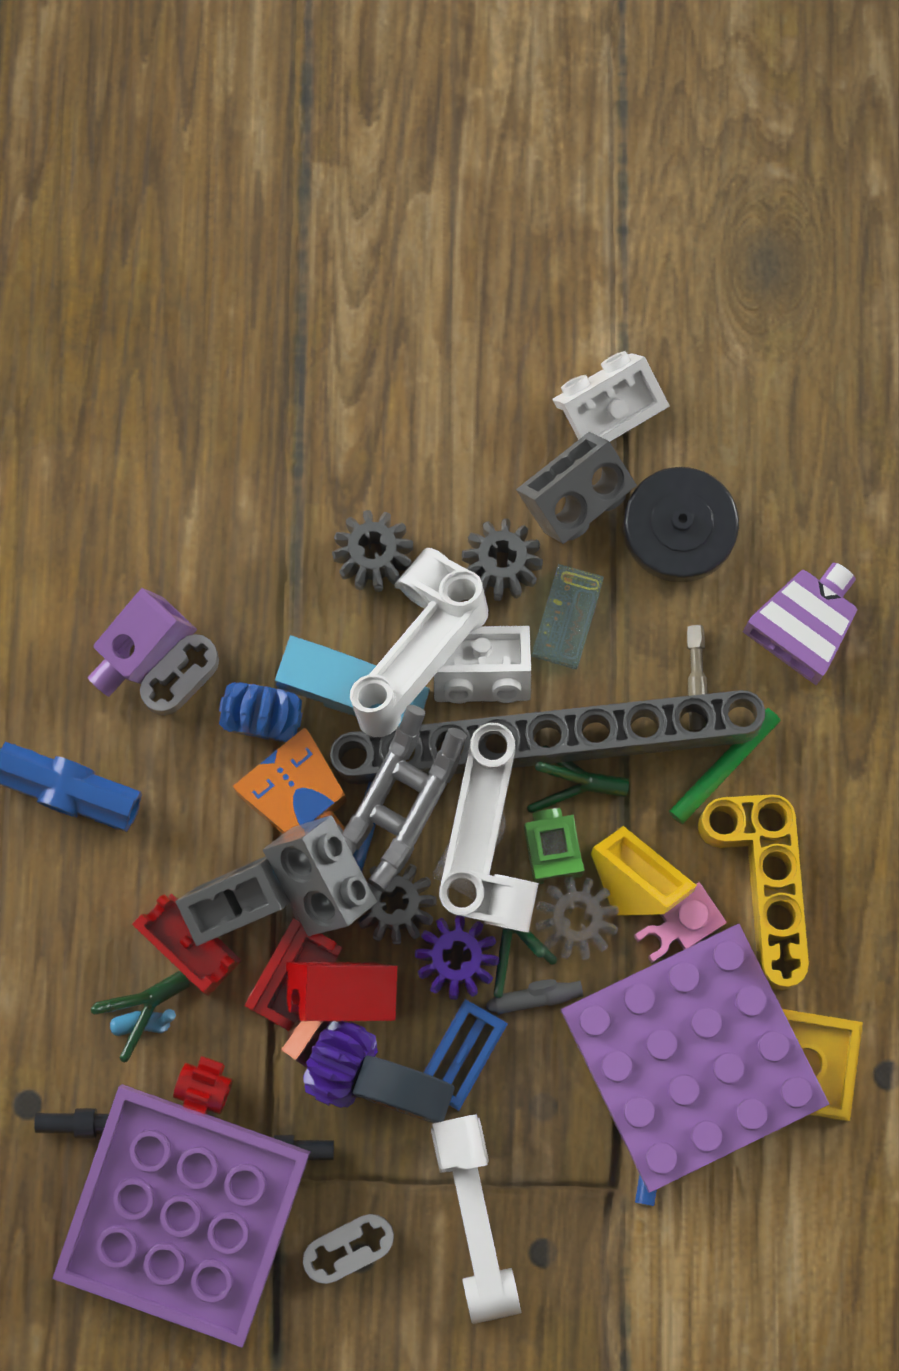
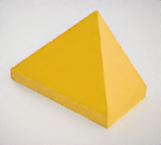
M624 826L592 849L591 856L614 915L666 914L692 894L697 886Z

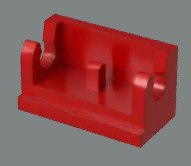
M172 893L169 896L163 894L157 898V905L147 915L141 914L132 925L205 995L209 996L242 960L218 937L196 946L175 902L178 899Z
M293 918L244 1006L281 1028L290 1031L295 1022L299 1020V1013H289L288 972H286V962H336L343 948L321 933L308 936L301 922Z
M286 962V972H288L289 1013H299V1020L395 1021L398 966L378 962Z

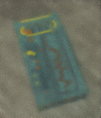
M558 564L532 657L572 669H578L603 584V576Z

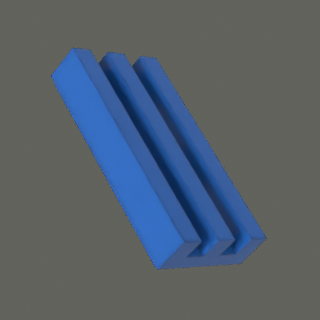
M466 999L423 1072L434 1076L470 1013L477 1017L442 1079L452 1084L484 1025L487 1023L494 1027L456 1097L452 1095L449 1105L458 1111L461 1109L508 1023Z

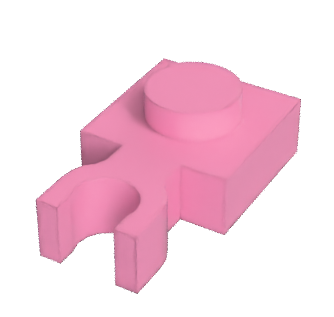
M700 882L696 883L697 886L692 894L666 914H660L665 923L660 926H648L634 935L637 942L647 935H654L660 940V949L648 957L651 963L662 957L669 949L670 943L676 939L685 950L727 923Z

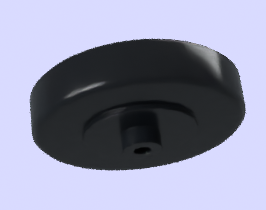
M689 467L663 469L644 479L632 493L627 503L623 520L625 542L635 561L653 576L671 582L696 581L715 572L731 554L739 531L738 510L727 488L712 475Z

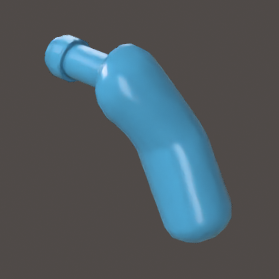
M167 1009L164 1013L153 1012L144 1030L164 1033L170 1027V1022L175 1019V1011ZM134 1011L113 1018L110 1022L111 1032L116 1036L131 1033L142 1011Z

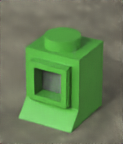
M560 808L533 813L534 821L527 822L524 825L533 882L540 885L544 884L545 879L572 875V879L581 878L585 870L581 859L574 815L562 816Z

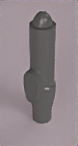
M553 979L535 981L529 984L528 989L503 993V996L499 999L495 997L490 999L486 1007L491 1012L504 1014L540 1006L561 1004L573 998L583 997L581 981L570 983L556 982Z

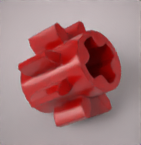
M201 1056L198 1066L187 1062L184 1064L175 1085L173 1098L183 1101L182 1106L202 1114H208V1111L220 1115L227 1102L233 1079L222 1075L225 1068L224 1063Z

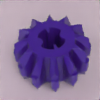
M457 915L455 919L456 931L449 932L447 922L440 918L436 921L437 928L442 935L440 938L426 930L421 934V938L432 946L433 950L417 949L415 951V958L433 961V963L422 967L418 971V975L421 979H424L435 973L438 974L430 988L434 994L440 992L445 982L451 983L449 998L450 1000H457L459 995L458 984L464 983L467 993L470 997H474L478 994L477 987L472 980L474 977L487 985L493 980L490 973L480 968V966L492 967L498 965V956L482 954V951L492 948L496 944V940L493 936L486 937L479 942L476 940L483 929V924L480 921L473 924L471 930L467 933L463 931L465 917ZM455 945L464 947V955L467 953L471 955V961L462 962L461 970L450 969L451 962L447 961L444 963L443 955L452 953L453 946Z
M332 1021L328 1024L326 1030L320 1032L319 1039L316 1045L312 1046L311 1056L306 1062L307 1069L303 1075L305 1092L314 1096L315 1100L328 1106L334 1105L339 1108H348L358 1097L353 1094V1089L366 1056L375 1057L378 1052L376 1035L367 1032L366 1028L352 1022L350 1024L343 1021Z

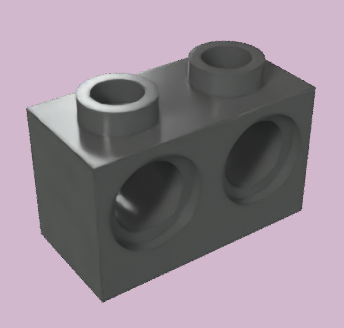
M588 432L518 487L516 491L543 532L564 544L568 540H573L583 535L589 528V523L604 511H610L618 507L625 500L626 494L636 487L637 484L611 443L600 436ZM602 467L600 480L592 486L594 473ZM565 497L566 503L563 510L555 515L556 504L561 498Z
M332 815L292 827L262 849L308 936L349 926L377 903Z
M266 856L199 885L175 901L196 946L279 911L290 903Z

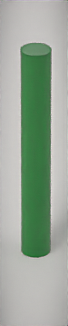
M766 708L765 718L758 735L751 741L732 744L669 810L670 815L683 825L781 721L779 716L771 709Z

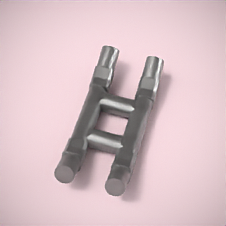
M408 705L406 707L400 727L396 729L394 738L388 748L389 752L356 814L352 816L348 825L341 833L352 855L356 849L359 850L374 826L373 823L397 836L393 838L389 848L381 858L382 861L368 880L373 887L382 892L386 890L396 874L400 873L409 860L419 835L447 783H450L461 758L460 753L467 737L466 733L462 730L449 728L441 750L438 751L429 771V775L407 763L406 760H409L420 735L419 730L425 716L424 709L415 705ZM396 779L420 792L407 818L383 806Z

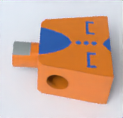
M305 727L233 785L237 795L282 834L292 827L331 815L340 832L342 833L345 829V826L335 816L334 812L347 801L346 796Z

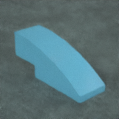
M290 635L275 683L278 689L323 702L325 707L356 716L350 700V690L357 680L369 675L376 665ZM425 686L410 705L424 709L430 688ZM382 704L372 705L370 708H376L381 706ZM404 711V712L402 713V715H401V721H402V718H403V716H404L405 711Z

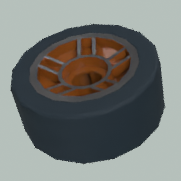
M366 1056L355 1083L353 1094L395 1111L428 1122L438 1123L444 1121L455 1087L448 1082L377 1057Z

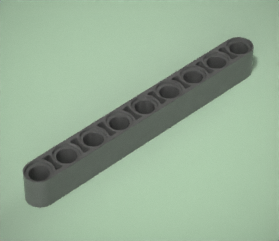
M738 690L423 724L419 730L420 735L415 746V755L407 763L429 775V771L438 753V747L444 741L448 729L457 728L465 732L467 737L454 774L464 773L473 733L480 726L487 723H499L506 726L512 732L515 740V755L512 768L535 766L537 762L553 764L740 744L751 741L758 735L765 718V707L763 701L756 694L750 691ZM745 707L753 713L755 722L747 727H739L732 723L728 713L733 708ZM696 712L702 715L707 725L699 732H689L681 726L680 718L686 713ZM641 717L649 718L657 724L658 731L651 737H640L632 731V723ZM595 722L605 725L610 733L608 738L599 743L588 741L582 733L588 724ZM543 728H553L561 735V740L554 747L543 748L534 741L536 733ZM396 730L384 737H372L366 735L363 731L343 734L336 739L331 747L330 757L341 779L350 784L373 782L389 752L388 748ZM493 734L486 735L479 744L480 754L489 760L501 758L506 752H491L486 747V742ZM354 748L364 750L367 753V759L361 767L348 769L342 765V758L347 751Z

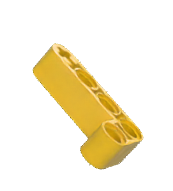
M772 794L715 799L706 806L698 820L699 834L704 842L712 847L748 846L757 960L772 989H790L805 978L809 965L794 808L784 797ZM766 808L777 811L782 818L781 830L773 832L764 829L758 819L759 811ZM717 811L729 814L734 822L733 832L726 835L715 832L710 826V815ZM773 856L781 859L786 865V877L779 881L767 877L762 867L764 858ZM781 905L788 910L791 917L788 929L779 930L770 925L767 919L769 906ZM792 937L793 943L785 945L783 952L785 962L793 963L795 969L786 975V979H783L781 971L772 969V963L780 959V943L769 946V941L778 942Z

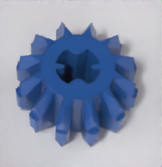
M234 682L226 686L224 697H221L219 724L228 732L266 740L287 742L296 735L297 729L301 725L303 715L301 713L302 700L295 693L281 689Z

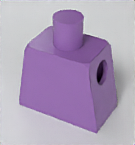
M141 588L95 642V650L105 659L88 676V679L108 697L125 679L141 684L145 676L180 640L186 636L193 635L198 629L164 597ZM135 644L134 652L130 656V649Z

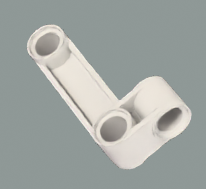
M425 548L395 583V587L401 589L411 601L424 608L423 612L369 675L357 680L350 690V700L359 726L366 735L384 737L395 731L401 722V715L406 710V707L412 703L468 634L479 629L488 618V606L480 577L432 548ZM382 704L379 707L370 708L372 705Z
M487 723L480 726L471 738L439 897L443 906L449 912L456 915L483 920L485 924L529 932L539 883L494 874V876L490 875L515 755V740L512 732L506 726L499 723ZM498 734L506 740L508 744L507 751L501 758L489 760L480 754L479 744L486 735ZM459 879L472 881L477 889L475 901L465 908L454 906L449 899V888L454 881Z
M475 1114L432 1124L431 1133L440 1173L453 1171L475 1275L463 1278L471 1322L476 1324L521 1314L512 1268L499 1270L478 1167L488 1165L487 1163L489 1162L480 1118Z

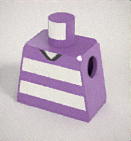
M832 563L820 580L807 571L801 570L749 619L743 633L814 685H817L828 670L857 612V608L843 598L856 578L848 569L837 563Z

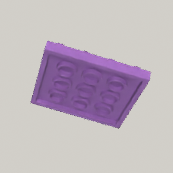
M740 924L734 925L560 1010L648 1193L829 1105Z
M122 1084L118 1087L52 1279L243 1347L311 1151L213 1116L202 1114Z

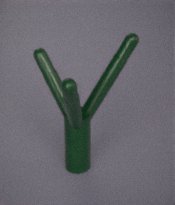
M547 745L542 746L543 748H550ZM537 762L535 764L537 771L578 784L529 804L527 810L529 813H535L586 791L626 797L629 788V778L586 772L573 762L556 763L561 767Z
M504 927L502 929L498 956L499 963L496 969L493 992L494 997L497 999L501 998L504 992L512 934L516 933L538 958L543 957L550 965L557 963V957L530 930L529 932H523Z
M179 970L141 993L98 1001L91 1007V1013L97 1015L141 1004L144 1005L120 1054L121 1062L125 1063L130 1059L155 1007L189 988L190 983L187 977Z

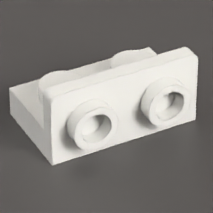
M626 351L607 358L601 363L603 370L587 378L586 375H581L571 379L561 387L563 393L553 398L555 406L564 411L578 440L588 432H591L610 442L670 407L646 358L633 353L627 354Z
M481 626L479 629L471 631L434 675L435 701L459 704L472 701L510 703L530 700V627Z

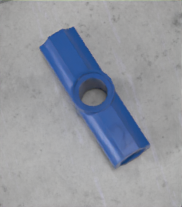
M5 742L0 749L1 786L36 798L39 804L57 812L76 818L79 814L117 830L128 832L131 824L134 822L142 797L140 791L94 775L95 771L62 757L55 756L54 759H51L30 749Z

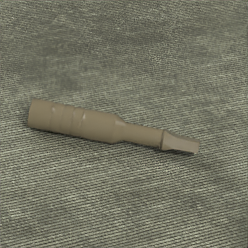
M702 625L688 626L687 649L690 650L691 655L688 696L708 694L707 677L703 673L702 649H705L704 628ZM689 712L690 732L703 730L707 724L702 715L696 712Z

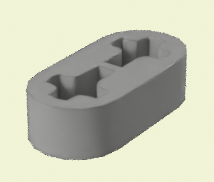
M194 634L186 636L145 676L141 682L140 694L150 711L164 716L173 714L215 673L219 664V656L212 641L203 635ZM192 648L196 652L201 651L203 648L207 649L204 654L207 664L201 668L199 665L194 664L184 674L181 672L189 662L186 655L189 649ZM175 676L179 678L170 689L174 696L172 700L167 702L161 698L156 703L152 701L156 695L152 687L157 682L165 686Z
M368 1214L316 1239L308 1245L304 1252L303 1265L306 1273L314 1281L328 1284L382 1258L393 1245L394 1233L392 1226L380 1215ZM369 1222L373 1229L379 1227L384 1229L385 1236L379 1240L380 1250L373 1252L372 1248L368 1245L353 1251L349 1242L363 1235L361 1227L363 1224ZM324 1245L325 1249L331 1252L344 1246L348 1255L334 1263L335 1273L328 1275L324 1268L315 1270L312 1261L318 1258L316 1250L318 1247Z

